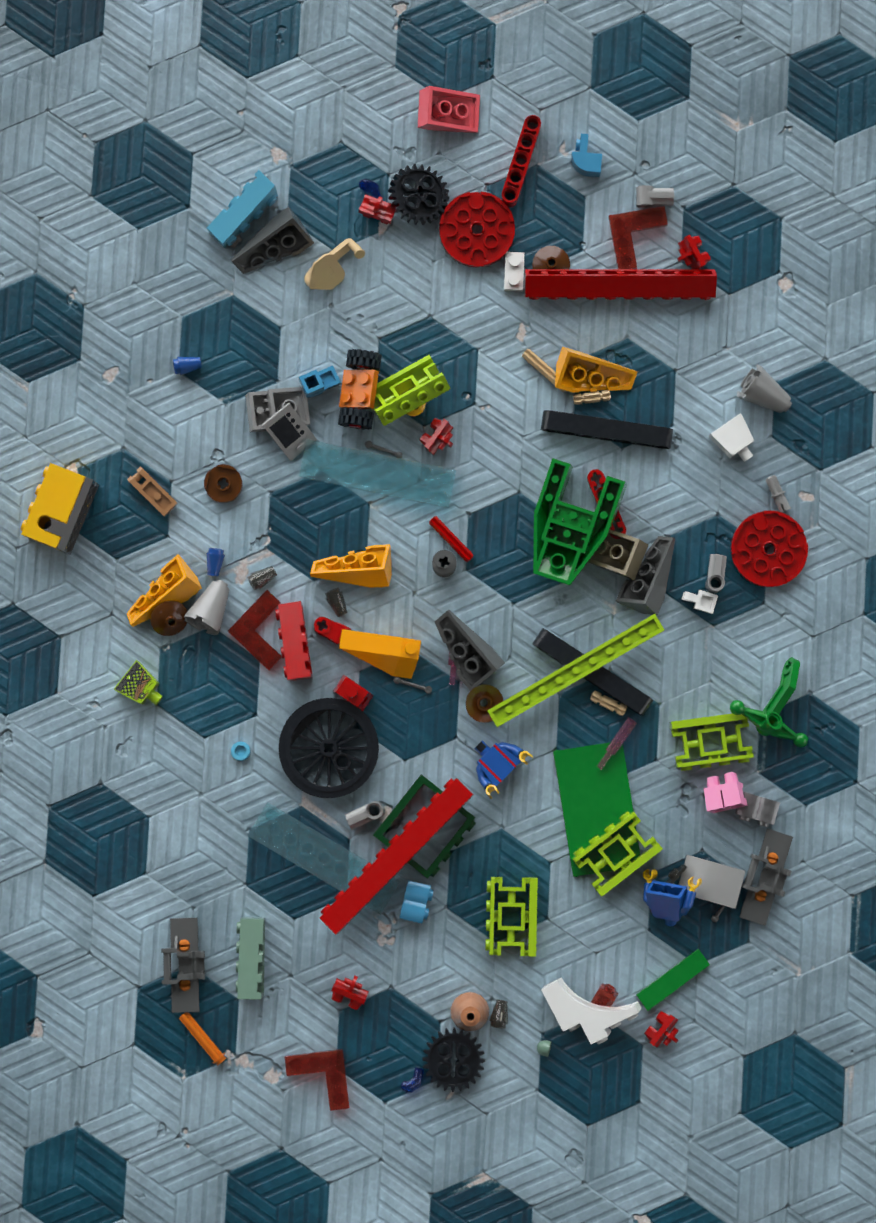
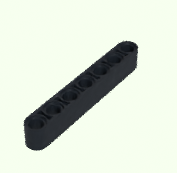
M551 410L543 411L540 429L551 433L661 449H671L673 429Z
M544 628L541 629L532 643L536 648L564 666L584 655ZM603 666L583 677L641 716L645 715L654 701Z

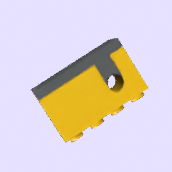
M50 463L49 467L46 466L44 469L42 484L37 486L35 495H37L34 502H31L28 508V513L30 514L21 525V535L71 555L99 484L93 479ZM51 520V526L45 529L46 522Z

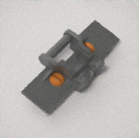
M767 828L759 855L751 854L750 856L752 860L745 882L741 886L748 890L741 909L740 918L766 925L775 894L784 897L785 891H783L786 877L790 876L792 872L791 870L784 869L793 839L792 836ZM759 860L763 861L764 865L757 887H752Z
M170 918L171 948L161 949L164 971L162 984H171L172 1013L199 1012V979H205V951H199L198 918ZM171 953H177V958L179 959V973L177 978L171 979Z

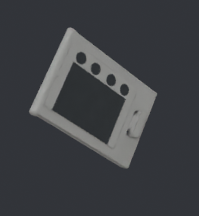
M287 403L262 424V427L266 429L290 461L317 440L290 403Z

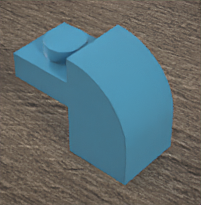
M581 133L580 139H576L575 151H572L571 154L572 166L583 176L600 177L602 154L587 153L589 134Z
M333 365L319 372L317 370L300 376L298 379L307 398L318 396L324 391L341 384Z

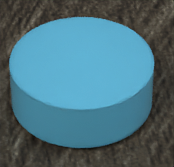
M237 742L231 748L232 757L238 761H244L250 756L251 749L245 742Z

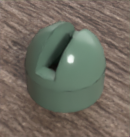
M547 1040L540 1041L537 1044L538 1053L548 1057L552 1042Z

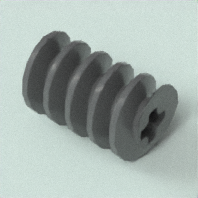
M440 550L433 556L432 567L435 574L440 577H449L455 572L457 561L452 552ZM447 560L449 566L441 567L440 562Z

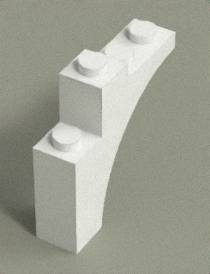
M562 977L541 989L562 1031L569 1029L571 1032L579 1028V1024H581L590 1044L605 1042L611 1033L610 1028L618 1027L622 1024L620 1021L624 1019L630 1021L636 1018L641 1010L638 1001L618 1007L601 1006L586 1001L574 993L566 985Z

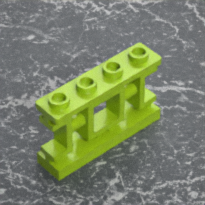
M427 355L377 383L374 409L383 426H386L450 390V386L442 372L439 373L430 355Z
M731 713L669 722L672 737H682L684 755L675 756L676 768L681 767V771L693 770L692 766L700 765V768L712 767L711 763L719 762V766L730 765L731 760L745 763L750 762L749 758H754L752 746H742L740 728L749 727L748 719L742 714L734 715ZM738 720L742 722V724L734 725L735 735L725 736L724 726L716 727V723ZM701 725L704 727V729L696 730L697 740L687 741L686 731L678 732L679 728ZM719 731L722 750L704 752L702 733ZM737 742L738 752L746 751L745 755L720 757V754L728 753L727 743ZM698 747L700 757L708 756V760L682 763V759L690 758L689 748Z
M627 811L619 818L621 820L616 825L612 823L604 829L605 834L601 837L596 835L589 841L590 845L585 849L581 847L573 853L575 857L572 860L579 868L588 863L598 876V879L591 884L601 897L663 850L653 836L644 841L635 830L634 826L641 822L635 812L629 813ZM631 819L633 820L627 826L633 833L632 836L625 841L619 833L611 837L619 828ZM616 840H619L629 855L616 865H613L603 850ZM639 841L644 848L649 844L652 845L632 862L630 861L635 856L630 846L635 842ZM602 843V846L597 849L603 857L595 864L588 857L583 861L580 860ZM607 864L614 872L621 868L601 886L599 885L605 879L599 872L600 869Z
M491 876V881H487V892H490V900H486V912H490V920H486V931H489V939H486L485 951H489L490 956H501V946H520V956L536 957L538 878L522 877L521 887H502L503 877ZM495 883H498V891H508V902H498V910H494ZM526 884H529V911L525 910V903L516 902V891L526 892ZM502 907H521V926L502 925ZM494 922H497V930H507V941H497V949H493ZM525 923H528V950L524 949L525 942L515 941V930L525 931Z

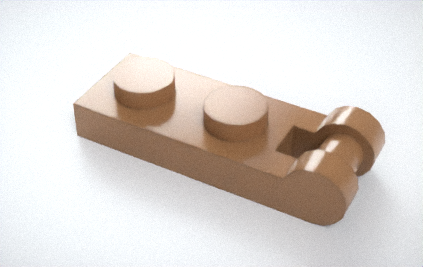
M140 466L137 469L138 472L127 480L165 517L178 503ZM144 477L146 481L140 485L138 481Z

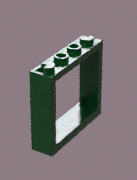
M422 774L373 834L387 847L391 845L389 843L390 840L384 837L383 834L423 784L435 793L441 794L443 792ZM463 807L459 812L467 820L430 867L426 870L413 859L408 862L427 879L429 876L434 877L440 870L438 867L440 862L448 860L452 854L450 852L451 848L454 845L458 847L464 839L462 834L466 830L470 832L476 824L474 822L476 817Z

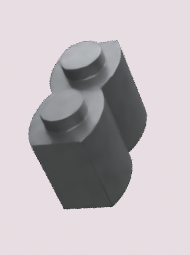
M743 792L748 806L736 809L735 814L739 815L738 819L750 822V819L758 820L757 824L764 827H769V824L774 825L780 802Z

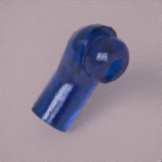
M362 179L359 182L360 189L370 193L372 197L377 199L379 196L382 197L379 185L369 179Z
M415 1067L413 1078L401 1083L402 1091L412 1093L421 1086L424 1073L423 1068Z

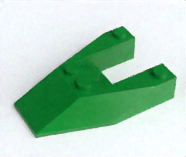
M552 458L534 511L533 573L571 585L607 538L624 496L627 483L607 476L595 512L562 502L573 466Z

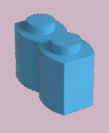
M408 879L400 919L421 924L423 919L427 920L429 908H426L427 901L432 900L434 891L430 889L431 884Z

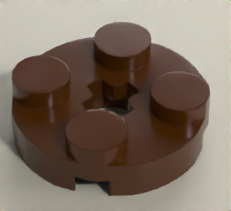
M221 464L207 472L204 479V487L207 494L214 501L228 503L236 500L240 495L243 481L240 473L234 467ZM223 479H226V482L229 483L228 487L226 486L224 489H221V486L218 485V482L223 481Z

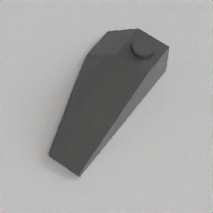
M288 206L274 216L231 261L244 274L264 267L266 263L275 260L276 262L281 261L283 257L291 254L293 256L298 255L314 244V241L299 218Z
M657 537L646 552V558L640 565L635 580L626 579L616 599L617 603L642 614L658 615L665 598L675 544L674 537Z
M447 610L435 621L443 643H446L450 652V659L454 661L457 668L456 673L470 691L505 664L490 645L450 610Z

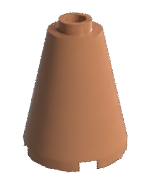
M466 992L454 1000L451 1006V1018L458 1028L464 1031H476L486 1024L489 1017V1006L481 995L475 992ZM468 1013H473L474 1016H473V1017H467V1014H468Z

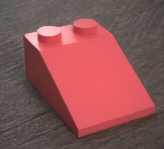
M428 86L420 90L418 128L433 131L478 133L480 95Z

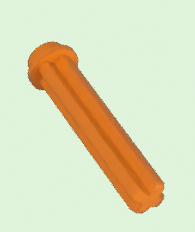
M185 1012L180 1016V1021L214 1061L212 1063H216L217 1066L226 1059L225 1053L219 1050L191 1014Z

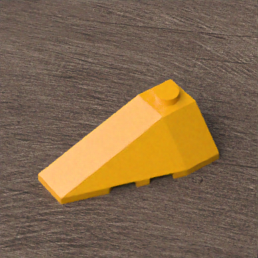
M562 346L556 364L555 387L573 393L580 391L596 392L597 390H631L637 371Z
M390 544L365 547V551L358 553L350 551L348 552L349 555L343 557L332 556L313 561L310 576L369 588L389 587L392 576Z
M176 555L161 569L160 572L162 574L158 580L150 583V589L146 595H141L126 613L132 627L149 620L152 611L160 603L170 600L183 603L202 589L198 577L180 555Z
M342 629L339 649L391 676L412 679L419 659L421 640Z

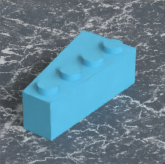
M260 170L255 173L257 178L251 183L247 182L243 187L242 195L240 197L236 196L230 201L229 209H223L207 227L208 232L224 248L227 245L231 246L237 240L236 236L241 232L247 231L250 223L254 219H259L264 213L263 210L267 206H272L277 200L278 194L275 185Z

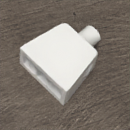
M741 413L709 435V438L729 458H732L737 453L744 462L753 457L747 446L752 444L754 439Z

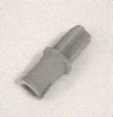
M775 475L768 477L766 482L772 493L771 498H774L779 511L784 512L791 509L784 495L785 491L782 490Z

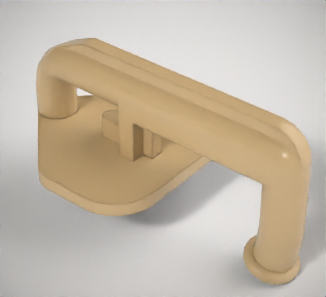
M351 238L344 240L331 252L322 255L313 263L304 276L305 284L310 289L331 290L335 288L345 277V272L337 260L350 250L354 252V256L357 259H361L365 256V251Z

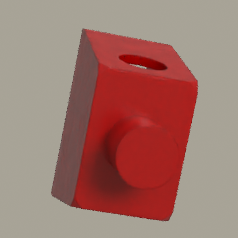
M343 675L333 690L362 711L374 696L345 675Z

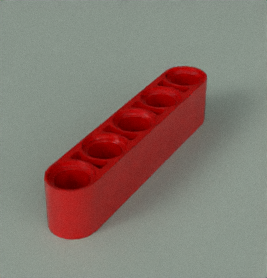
M530 115L524 121L502 190L501 200L508 207H514L518 202L540 133L541 120L536 115ZM535 123L537 128L530 129L527 125ZM528 140L532 145L525 147L522 145V142ZM518 158H523L526 160V163L520 165L516 162V160ZM512 176H518L521 180L519 182H513L510 178ZM508 193H512L515 196V198L513 200H507L505 198V195Z

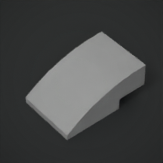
M302 387L269 389L267 391L248 392L245 395L250 433L266 431L262 424L287 403L291 404L292 408L306 425H310L308 401Z
M686 855L678 885L687 886V890H689L688 880L694 876L693 884L697 885L698 879L701 878L702 884L695 889L696 898L736 909L745 871Z

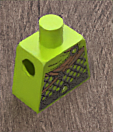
M137 660L114 688L115 691L142 705L147 699L157 705L163 698L155 690L160 683Z

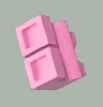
M725 773V784H720L718 776L707 778V788H704L707 812L714 814L748 806L747 800L743 795V783L738 781L736 773Z

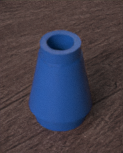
M177 357V359H173L175 374H180L181 376L200 369V357Z
M209 548L208 552H206L207 575L219 576L225 557L223 549Z

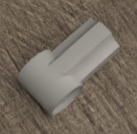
M649 185L636 187V206L638 208L673 206L674 188H653V186Z
M710 554L707 581L705 583V588L709 593H718L725 585L724 577L727 556ZM712 579L719 582V588L711 586L710 582Z
M372 801L345 814L346 820L353 830L381 817L384 813V806L379 801ZM372 805H377L380 808L378 815L371 814L370 807Z

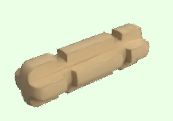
M608 390L601 391V393L597 391L584 393V395H573V401L576 405L582 404V402L586 404L600 402V400L609 401L611 399L610 391Z
M594 691L591 695L590 700L596 704L598 702L600 706L612 712L616 711V714L623 716L627 710V706L621 703L619 705L617 701L605 695L601 696V693Z

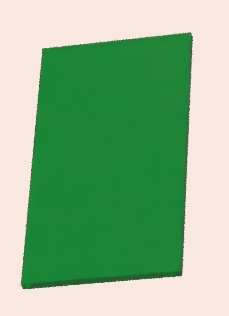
M620 740L553 751L573 877L595 873L588 863L579 868L572 860L575 857L573 853L581 847L584 849L590 845L589 841L596 835L601 837L605 834L604 829L612 823L614 825L621 821L619 818L627 811L629 813L634 812L623 743ZM631 819L619 828L611 837L619 833L625 841L632 836L633 833L627 826L633 820ZM616 840L603 850L613 865H616L629 855L619 840ZM638 841L630 846V849L635 854L630 859L631 862L640 855ZM602 843L580 860L583 861L588 857L593 864L601 860L603 857L597 849L602 846ZM608 864L599 870L600 873L613 871Z

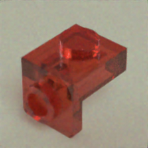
M602 983L591 1003L611 1007L619 993L612 985Z

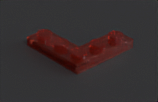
M665 206L608 216L617 269H637L631 232L667 226Z
M266 590L235 622L228 632L270 671L282 656L255 630L273 613L281 602Z
M343 1049L285 1056L287 1076L326 1072L330 1111L350 1108Z

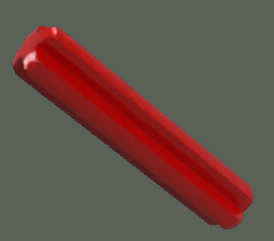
M434 516L429 521V524L465 562L473 558L472 552L437 516Z

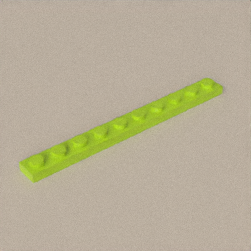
M653 614L487 711L496 727H499L664 631V628L656 614Z

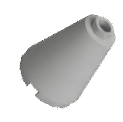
M757 364V369L752 368L745 376L740 385L743 389L741 392L737 391V397L778 413L788 411L792 404L790 402L791 397L762 366Z
M217 580V582L212 581L184 616L185 621L200 631L205 629L208 634L218 635L230 590L227 587L228 584L221 580Z

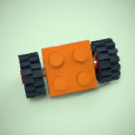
M361 349L348 350L346 367L357 370H344L338 425L362 430L372 429L374 413L364 409H374L381 354Z

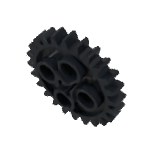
M413 164L412 168L407 165L404 170L400 169L398 174L394 175V180L390 182L392 187L389 188L388 192L392 194L388 199L394 200L391 207H397L395 213L401 212V219L405 216L408 217V223L413 219L415 225H417L419 220L422 225L426 223V220L431 224L433 218L438 220L448 205L446 202H448L450 197L446 195L449 190L444 189L447 182L441 183L443 176L437 177V170L431 173L430 166L427 170H424L423 164H421L419 169H417L416 164ZM423 182L428 183L430 187H425ZM405 184H409L412 189H408ZM426 200L431 201L433 205H429ZM408 202H412L415 207L410 206Z
M455 1027L452 1033L445 1028L444 1035L438 1031V1038L432 1035L433 1043H426L430 1049L423 1050L428 1056L422 1057V1060L427 1062V1064L423 1065V1069H429L426 1076H433L430 1082L438 1081L437 1088L443 1084L444 1091L449 1086L452 1092H454L455 1087H458L461 1092L462 1085L469 1089L468 1082L471 1081L475 1084L474 1077H481L478 1070H484L480 1063L485 1062V1059L480 1058V1056L485 1053L484 1051H478L482 1044H475L477 1037L470 1039L471 1032L464 1035L463 1029L456 1033ZM453 1042L456 1043V1059H459V1061L455 1062V1077L451 1076L452 1062L448 1060L452 1058ZM447 1045L450 1051L447 1054H441L439 1047ZM466 1045L469 1048V1052L466 1055H461L458 1052L460 1046ZM440 1065H447L449 1067L448 1073L441 1074L438 1071ZM461 1065H466L469 1068V1071L464 1075L458 1072V1067Z

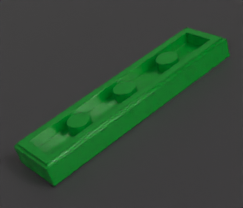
M696 949L638 992L636 996L647 1011H649L710 964L700 950Z

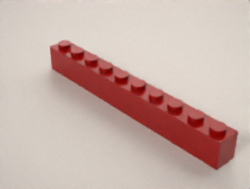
M525 269V297H529L532 300L540 299V297H548L551 300H557L559 297H567L570 300H576L578 297H586L589 300H595L597 297H605L607 300H614L616 297H623L626 300H633L635 297H642L645 300H652L654 297H661L664 300H671L673 297H680L683 300H690L692 298L709 300L716 298L717 274L715 269Z
M451 778L443 786L445 790L441 794L437 792L430 799L432 803L427 808L424 806L416 814L418 818L414 822L410 820L402 828L404 832L400 836L396 834L389 841L391 845L386 850L382 848L375 857L377 859L373 864L369 862L362 869L364 873L359 878L355 876L348 883L350 887L345 892L341 890L334 897L336 901L331 906L328 904L322 909L321 913L323 915L320 919L335 935L474 796L459 779L453 780Z

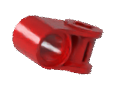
M319 617L314 622V630L317 634L340 645L342 629L352 630L326 617ZM325 621L326 627L328 628H323V630L320 631L319 626L317 624Z

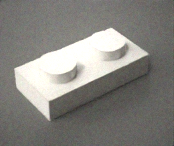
M507 252L505 254L504 291L523 292L524 253Z

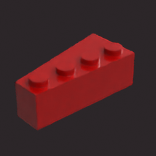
M302 602L278 604V609H275L276 619L277 621L280 620L281 628H278L279 639L283 640L281 655L282 659L285 658L286 666H283L285 678L289 681L313 678Z

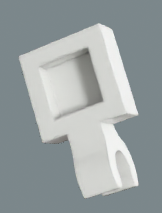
M699 590L697 595L685 591L682 596V600L695 603L693 609L713 614L718 595Z

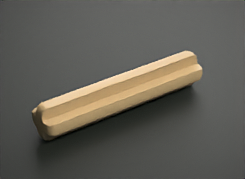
M527 349L522 354V357L555 385L556 372L530 349Z

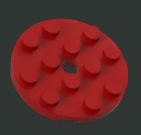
M482 191L461 194L453 199L446 206L445 212L442 213L439 225L441 243L448 255L462 265L469 267L492 265L505 256L513 243L515 234L513 215L508 206L493 194ZM480 225L483 230L481 233L475 234L472 231V227Z
M762 511L752 514L737 527L731 541V557L737 571L747 581L761 587H777L790 582L802 571L808 557V543L802 527L792 517L778 511ZM766 544L774 546L773 554H766L764 550Z

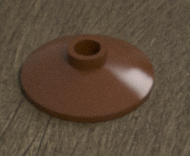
M546 246L535 254L532 267L533 269H570V259L563 249L557 246ZM553 260L555 262V265L550 266L548 264V261Z
M170 600L160 603L151 613L150 622L152 628L163 636H172L180 633L187 625L184 618L187 609L177 601Z
M482 684L474 687L468 693L465 705L471 718L478 722L487 723L493 721L487 710L504 700L497 688L492 685ZM483 699L487 701V704L485 706L480 705V702Z

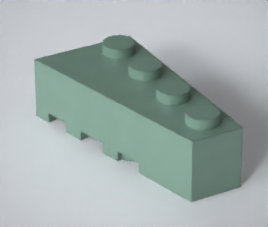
M242 917L240 922H237V934H240V939L236 944V953H239V961H236V973H238V981H236L237 999H262L264 996L265 918Z

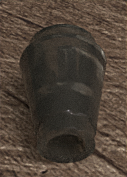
M270 566L250 573L251 575L247 579L254 590H260L276 577L277 573Z
M339 587L325 593V600L337 617L348 613L343 591H340Z
M496 999L489 1020L491 1022L490 1027L506 1029V1024H508V1001Z

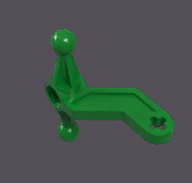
M793 657L786 661L782 670L780 686L763 711L746 708L740 700L731 702L730 711L734 715L742 714L756 726L757 731L762 736L771 735L773 737L793 740L797 747L802 748L808 743L807 735L801 732L796 734L783 723L779 715L796 690L800 661Z

